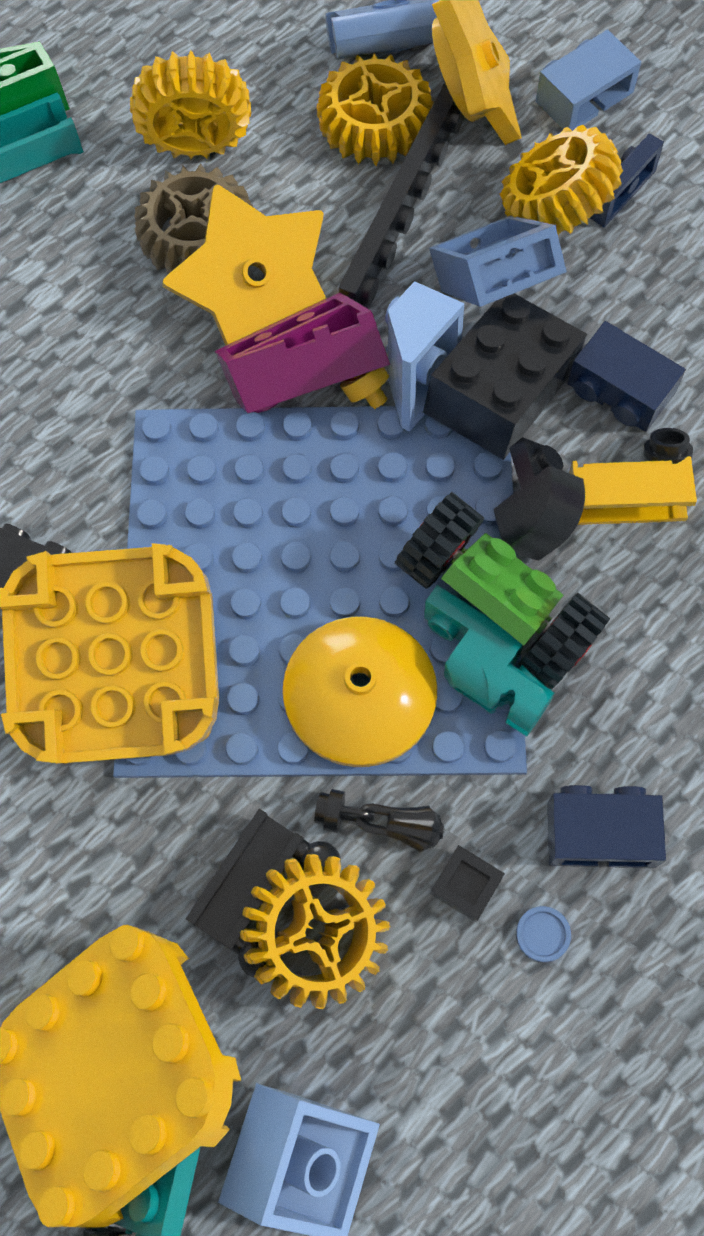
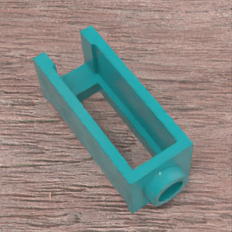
M58 92L0 116V183L69 154H81L84 152L75 124L71 117L67 118Z

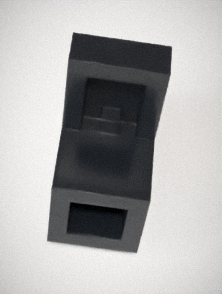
M522 437L509 448L521 488L493 510L501 539L509 544L516 554L540 561L563 544L578 525L585 503V485L583 478L562 470L564 466L563 461L555 449Z

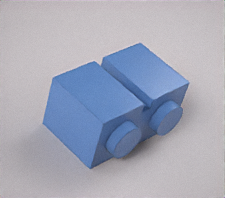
M607 29L593 39L584 40L575 50L559 60L549 62L540 71L535 102L562 129L569 127L573 131L577 126L584 125L598 116L599 110L589 100L593 99L605 111L634 92L641 61Z

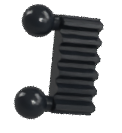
M259 808L186 917V920L238 954L240 967L247 975L254 978L256 971L266 965L265 961L258 964L247 963L244 959V954L250 949L259 948L258 942H247L240 938V931L246 929L251 919L242 915L243 909L245 907H252L258 910L263 901L251 894L252 889L258 886L270 892L273 886L267 880L266 873L273 869L281 874L285 869V861L287 859H296L304 872L306 856L308 854H316L319 856L322 872H324L326 859L329 856H335L340 858L341 862L340 854L328 842L316 841L309 843L296 832L294 834L270 818L266 812Z

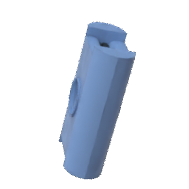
M387 0L370 6L328 12L325 14L331 53H336V58L339 60L356 57L357 55L373 54L374 52H396L415 46L432 44V23L437 18L432 4L439 0Z

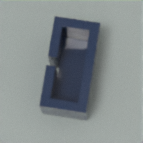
M604 321L574 359L567 384L573 387L576 394L582 399L589 402L596 401L602 406L604 403L611 406L610 411L613 412L616 419L622 424L630 427L636 426L642 431L647 432L677 392L686 369L609 322Z
M569 785L561 787V793H553L547 803L549 866L597 867L598 861H607V867L657 868L666 861L662 795H646V788L638 786L617 787L614 789V794H593V788L590 786Z

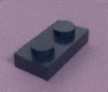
M649 133L637 147L630 146L621 157L623 172L620 175V180L622 184L613 191L615 199L602 205L603 213L593 214L590 217L591 220L604 228L656 172L664 141Z

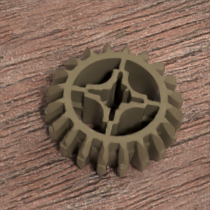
M201 163L196 171H188L182 164L179 174L172 175L165 170L163 182L151 180L150 192L140 193V205L135 207L136 227L134 229L137 240L140 241L143 254L146 255L147 259L152 260V264L156 266L157 270L166 268L167 273L172 272L204 244L211 194L215 185L222 186L253 207L244 186H238L233 174L223 177V173H221L218 167L206 173ZM171 217L172 219L169 221L170 226L163 232L162 228L165 222Z

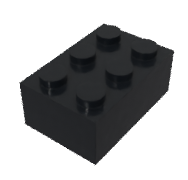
M515 293L496 300L432 373L423 413L504 460L510 453L509 448L521 439L569 378L573 361L581 352L587 333Z

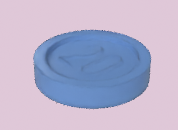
M539 906L528 910L520 918L516 928V940L519 948L528 958L537 962H551L560 958L567 951L571 941V930L568 921L559 911L551 907Z

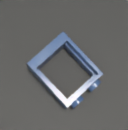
M508 216L429 248L441 291L479 307L567 272L556 225L520 217ZM473 238L478 239L476 248H471L470 246Z

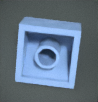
M415 281L400 297L397 296L391 301L385 315V322L388 324L386 353L390 365H388V381L401 428L409 432L425 415L423 409L432 373L462 340L464 316L463 302Z
M256 1083L218 1203L260 1226L309 1236H348L380 1124L295 1094Z

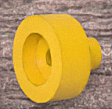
M382 367L341 382L340 387L350 402H357L365 398L369 405L376 409L388 400L381 386L388 380L389 374Z

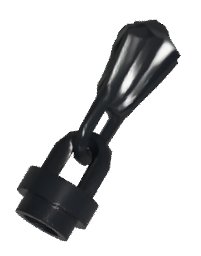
M331 789L330 794L324 792L319 794L314 823L323 825L324 831L338 833L342 819L357 822L359 828L367 833L394 838L419 852L434 848L440 839H443L445 826L441 822L440 815L433 811L430 805L400 808L372 803L363 805L358 809L345 806V791ZM371 813L388 816L386 826L371 824L370 822H374V815Z

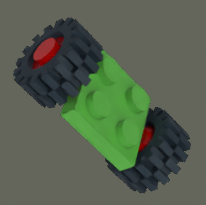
M451 492L445 496L442 502L437 504L433 512L429 513L420 527L415 530L412 538L406 542L403 550L398 554L394 564L425 589L431 587L449 567L441 579L522 645H525L535 632L540 634L544 631L518 664L520 666L523 665L546 687L553 689L585 655L610 618L577 592L556 618L549 623L552 619L549 614L564 596L556 589L553 580L545 573L529 568L516 557L515 551L509 544L501 539L492 538L487 533L482 535L469 549L464 548L482 524L484 517Z

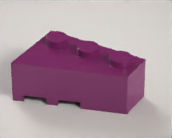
M337 293L215 351L236 402L247 413L267 411L280 402L390 365L372 311L342 293Z

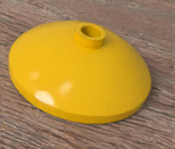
M348 617L319 627L299 644L292 654L284 674L283 701L291 727L299 739L311 751L328 761L343 766L371 767L395 760L409 751L422 738L434 715L437 701V681L430 658L419 642L408 632L385 620L371 617ZM357 673H363L370 678V682L366 686L358 687L350 679Z

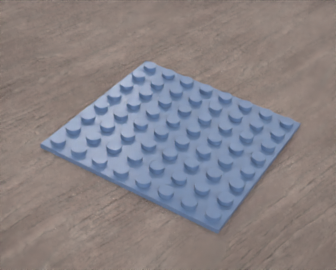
M371 406L271 408L259 413H247L243 408L136 410L127 549L152 547V543L172 545L175 549L192 557L207 576L213 596L219 705L217 719L206 740L198 743L191 750L173 755L115 759L113 777L526 775L525 735L505 723L510 710L509 704L497 707L495 713L489 714L484 708L450 686L444 677L445 663L460 641L456 638L449 641L440 637L430 629L427 624L428 620L424 618L425 601L436 585L482 614L484 613L441 579L449 567L431 587L425 589L394 564L398 554L403 550L406 542L412 538L415 530L420 527L429 513L433 512L437 504L442 502L445 496L451 492L484 517L482 524L464 548L469 549L485 533L492 538L501 539L493 509L513 494L511 453L502 460L426 414L409 432L401 428L396 406H380L376 409ZM371 617L395 624L419 642L430 658L435 671L437 701L428 729L418 743L409 751L385 764L371 767H350L328 761L311 751L299 739L286 715L283 701V680L292 654L310 633L338 619ZM521 654L516 663L513 665L518 669L520 667L518 663L521 661ZM357 673L353 675L359 687L366 686L370 682V678L366 674Z

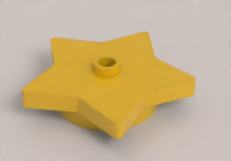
M439 0L433 3L432 6L437 16L432 23L434 49L442 76L458 109L471 122L486 116L505 145L521 139L509 90L510 59L488 26L479 0Z
M215 185L211 194L204 244L163 279L162 286L211 313L225 346L327 299L312 270L324 213L321 210L265 216L222 186ZM255 266L259 268L264 274V279L261 281L252 280L248 275V267Z

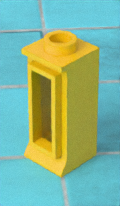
M691 457L685 458L678 464H673L672 461L591 463L578 467L577 461H572L569 470L570 474L583 478L585 485V503L578 525L686 521L688 519L686 506H695L697 502Z

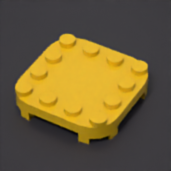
M152 543V547L53 555L45 551L27 556V561L13 571L4 588H0L6 713H2L1 717L5 734H10L23 752L34 757L36 761L50 763H77L167 756L191 750L198 743L203 742L209 737L212 726L217 719L219 705L213 596L207 576L192 557L175 549L172 545Z
M122 925L95 941L21 1002L0 1027V1112L28 1196L38 1212L40 1221L46 1227H107L124 1219L121 1208L200 1146L215 1147L230 1130L223 1124L232 1103L233 1081H241L236 1058L222 1055L181 967V964L189 958L177 943L131 925Z

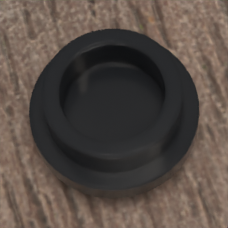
M660 428L651 433L650 439L644 444L643 454L649 461H672L673 464H678L687 457L692 459L693 446L689 443L690 437L686 432L675 428Z

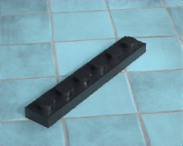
M445 82L338 287L339 293L362 306L364 304L370 305L373 302L378 290L379 279L377 277L381 269L390 268L397 249V243L395 242L400 233L407 234L412 224L415 211L413 206L416 200L425 199L431 184V171L434 165L440 167L445 159L449 145L447 139L450 133L457 134L461 128L464 115L455 104Z

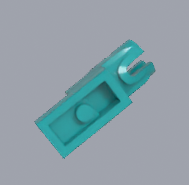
M436 585L425 601L424 618L428 620L427 624L430 629L440 637L452 641L454 638L460 641L445 663L444 677L453 689L484 708L489 714L495 713L497 707L509 704L510 710L505 723L527 737L550 704L555 692L541 683L523 665L519 669L513 666L520 657L523 648L519 641L492 619Z

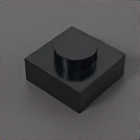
M458 845L430 894L477 923L505 873Z

